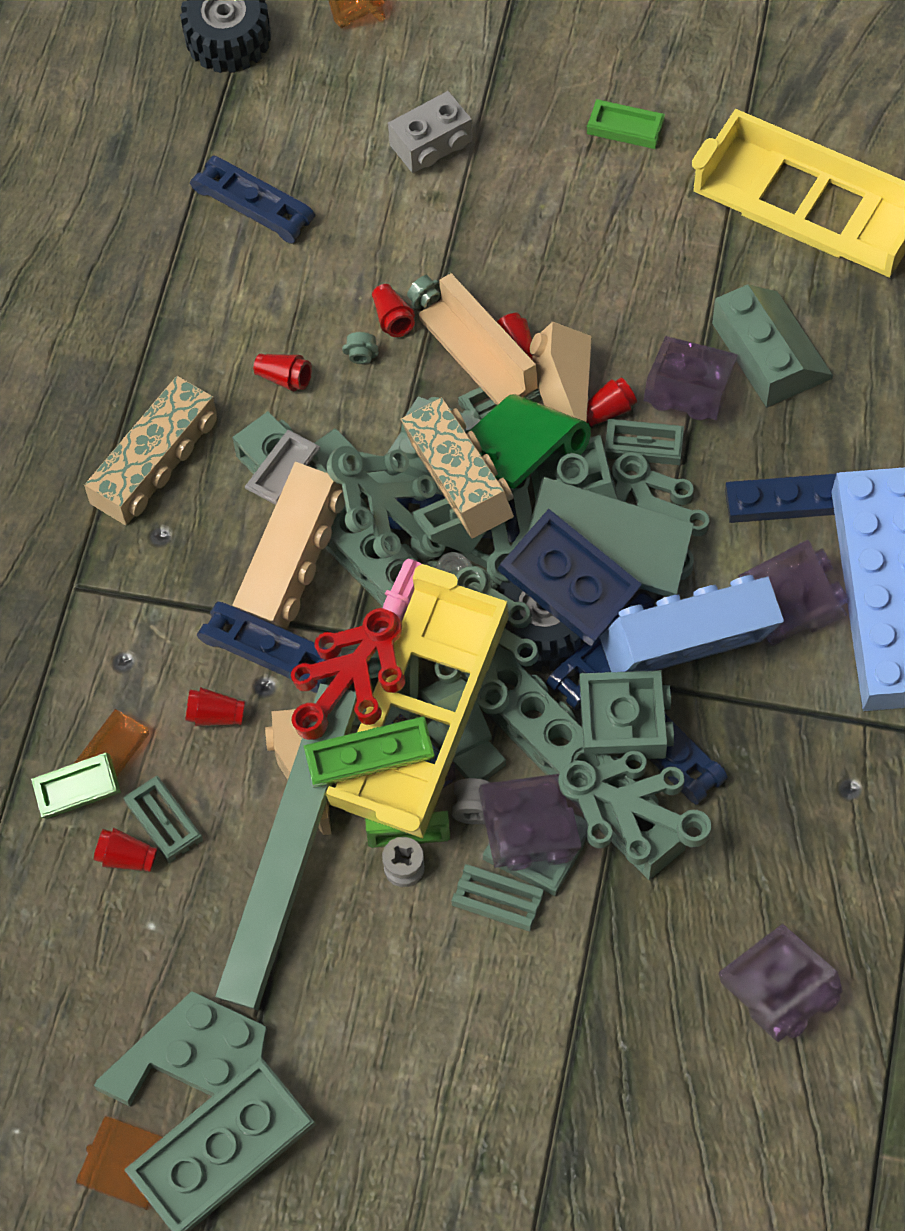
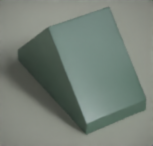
M446 498L413 512V518L432 542L468 554L472 552L486 533L484 532L471 539Z
M460 677L457 681L450 684L439 680L419 690V693L424 702L456 712L467 682ZM477 701L474 703L455 752L456 757L492 740V735ZM436 721L446 737L450 725Z

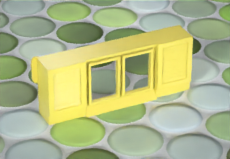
M738 109L734 110L717 138L706 139L692 160V167L696 169L693 192L742 213L741 216L837 258H840V256L889 278L905 254L904 180ZM783 163L818 177L795 215L761 200ZM828 183L863 197L841 235L806 220Z
M424 564L415 568L412 578L415 590L401 622L402 633L399 639L393 643L396 662L403 675L411 655L470 674L456 712L397 692H386L378 680L373 696L381 707V718L371 725L361 723L358 732L383 726L391 705L450 725L435 764L422 761L337 782L335 788L329 786L326 792L329 804L420 838L424 837L455 752L509 617L507 601L457 585V577L454 574ZM397 675L388 677L386 682L394 681ZM368 707L365 714L370 713L374 707Z

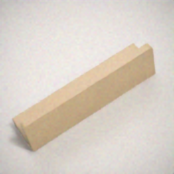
M452 273L440 279L441 300L419 312V320L496 405L510 394L524 397L538 389L536 364Z

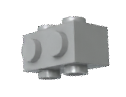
M446 91L388 122L389 143L408 169L414 173L424 167L432 166L438 159L453 151H459L472 142V119L452 94Z

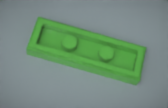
M424 716L303 745L313 788L434 759V752Z

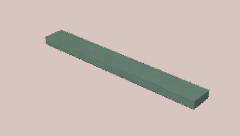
M320 683L314 703L318 701L329 685ZM347 690L327 716L328 726L322 737L316 740L304 738L301 740L215 996L219 1000L257 1011L259 1009L328 800L326 792L328 787L333 785L332 783L313 788L303 745L350 733L356 715L354 706L357 698L354 691ZM317 722L310 723L307 728L314 726Z

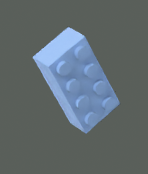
M747 575L731 581V587L718 590L716 585H709L694 591V596L681 600L679 595H672L657 601V606L643 610L642 605H635L619 612L620 616L612 620L609 624L610 627L600 636L611 672L656 671L761 642L784 622L769 576L755 580L753 575Z

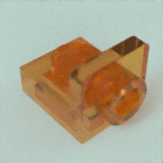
M328 0L334 22L341 29L370 12L379 21L386 18L382 7L385 4V0Z

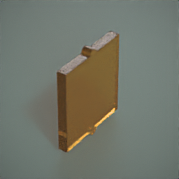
M104 1116L93 1144H89L86 1147L88 1155L76 1183L147 1210L149 1201L124 1169L163 1137Z

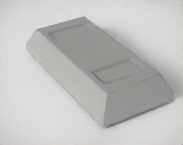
M287 430L245 485V489L276 505L294 463L298 462L307 466L319 451L320 446Z

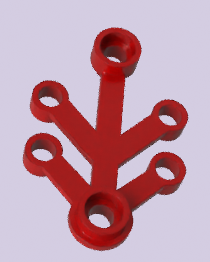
M384 608L374 609L365 616L362 626L337 633L324 632L316 638L314 646L319 656L325 661L311 665L302 663L295 666L291 672L293 683L300 691H310L317 685L318 680L334 675L336 677L316 703L302 704L293 712L292 724L300 737L307 740H316L324 735L328 726L327 716L353 681L357 698L354 711L359 721L365 725H371L381 718V707L373 696L368 661L377 650L382 667L378 673V680L382 688L389 693L398 692L403 688L405 677L397 666L393 645L402 633V623L397 614ZM387 628L386 630L378 633L380 629ZM334 643L329 649H323L326 644ZM360 644L354 653L337 657L341 653L342 647ZM310 674L306 680L299 681L302 675ZM397 675L394 681L386 682L388 677ZM374 707L370 713L362 714L364 709ZM317 722L314 726L307 728L310 723Z

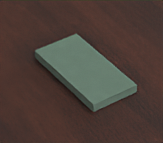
M546 477L543 478L529 530L549 508L642 584L640 589L666 597L677 594L694 523Z
M260 1056L125 1168L124 1171L171 1231H191L316 1124Z

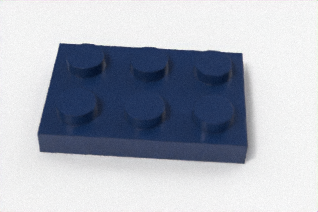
M549 508L497 569L590 646L642 585Z

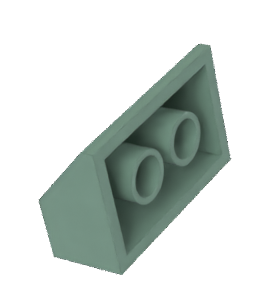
M748 284L715 298L712 324L766 408L832 379L833 374L778 291Z

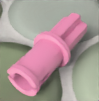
M413 559L404 561L391 591L386 590L385 592L387 598L382 607L397 614L401 622L415 590L412 579L415 568L422 565ZM382 628L378 632H382L387 628Z

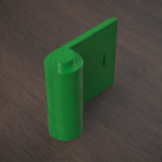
M510 394L469 430L474 433L481 446L482 452L479 454L481 456L488 454L498 473L495 478L499 480L503 477L508 486L513 489L523 482L554 451L564 455L570 453L581 455L587 448L591 436V429L587 422L517 394Z

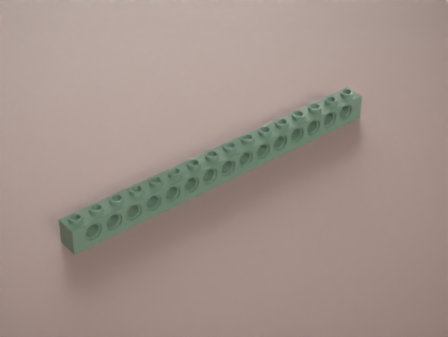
M267 411L232 437L236 457L254 474L286 431H292L291 427L282 419L277 421ZM317 455L307 465L328 473L319 463ZM360 497V499H361V506L367 508L365 502H364V501L362 500V498ZM345 505L343 510L337 513L331 526V538L325 548L383 607L387 598L385 592L386 590L391 591L404 561L413 559L418 562V558L414 551L405 543L401 545L400 551L391 557L370 558L371 555L375 554L373 548L375 540L373 523L368 529L361 532L346 533L345 531L348 527L345 523L347 513ZM356 514V521L361 525V517ZM384 540L385 548L390 550L389 543ZM498 644L494 654L498 679L503 683L514 685L515 688L509 691L510 701L504 711L498 714H486L558 788L559 774L563 767L571 762L585 761L596 767L619 759L618 757L611 758L608 754H584L582 727L575 721V716L571 709L561 701L557 703L548 694V688L545 683L535 674L530 676L521 667L522 665L517 662L514 654L507 649H503ZM448 666L443 667L444 671L448 675L452 674L454 671V668ZM461 671L460 678L467 682L470 674ZM498 693L491 694L488 697L487 703L491 705L497 704L501 699V695ZM530 710H536L542 715L531 719L523 714ZM561 737L567 739L569 743L565 746H556L550 741ZM621 775L604 783L619 788L635 781L625 775ZM581 778L574 779L571 782L575 787H584L587 784ZM655 794L642 798L658 805V799ZM595 798L602 819L607 821L612 827L611 842L625 855L626 841L611 805ZM571 800L581 810L578 801ZM634 815L636 822L645 821L653 826L649 831H640L642 837L647 839L651 845L650 858L642 865H634L650 880L685 851L686 845L679 840L676 832ZM599 829L605 836H607V833L604 830ZM634 846L630 849L637 856L643 855L646 852L641 846Z

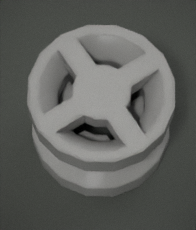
M476 778L458 780L454 785L457 803L453 805L452 817L466 824H485L490 822L493 818V808L490 806V800L494 797L495 786L491 782Z
M397 837L385 846L382 859L387 879L393 885L399 887H410L416 884L422 878L425 871L423 850L420 844L412 838ZM401 856H411V858L406 859L401 858Z

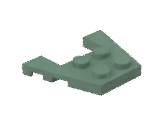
M191 991L98 1078L94 1087L97 1091L130 1107L151 1068H154L213 1096L260 1056L263 1059L268 1031L266 1026Z

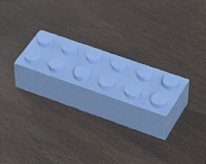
M905 467L840 472L836 475L831 493L863 711L905 708Z

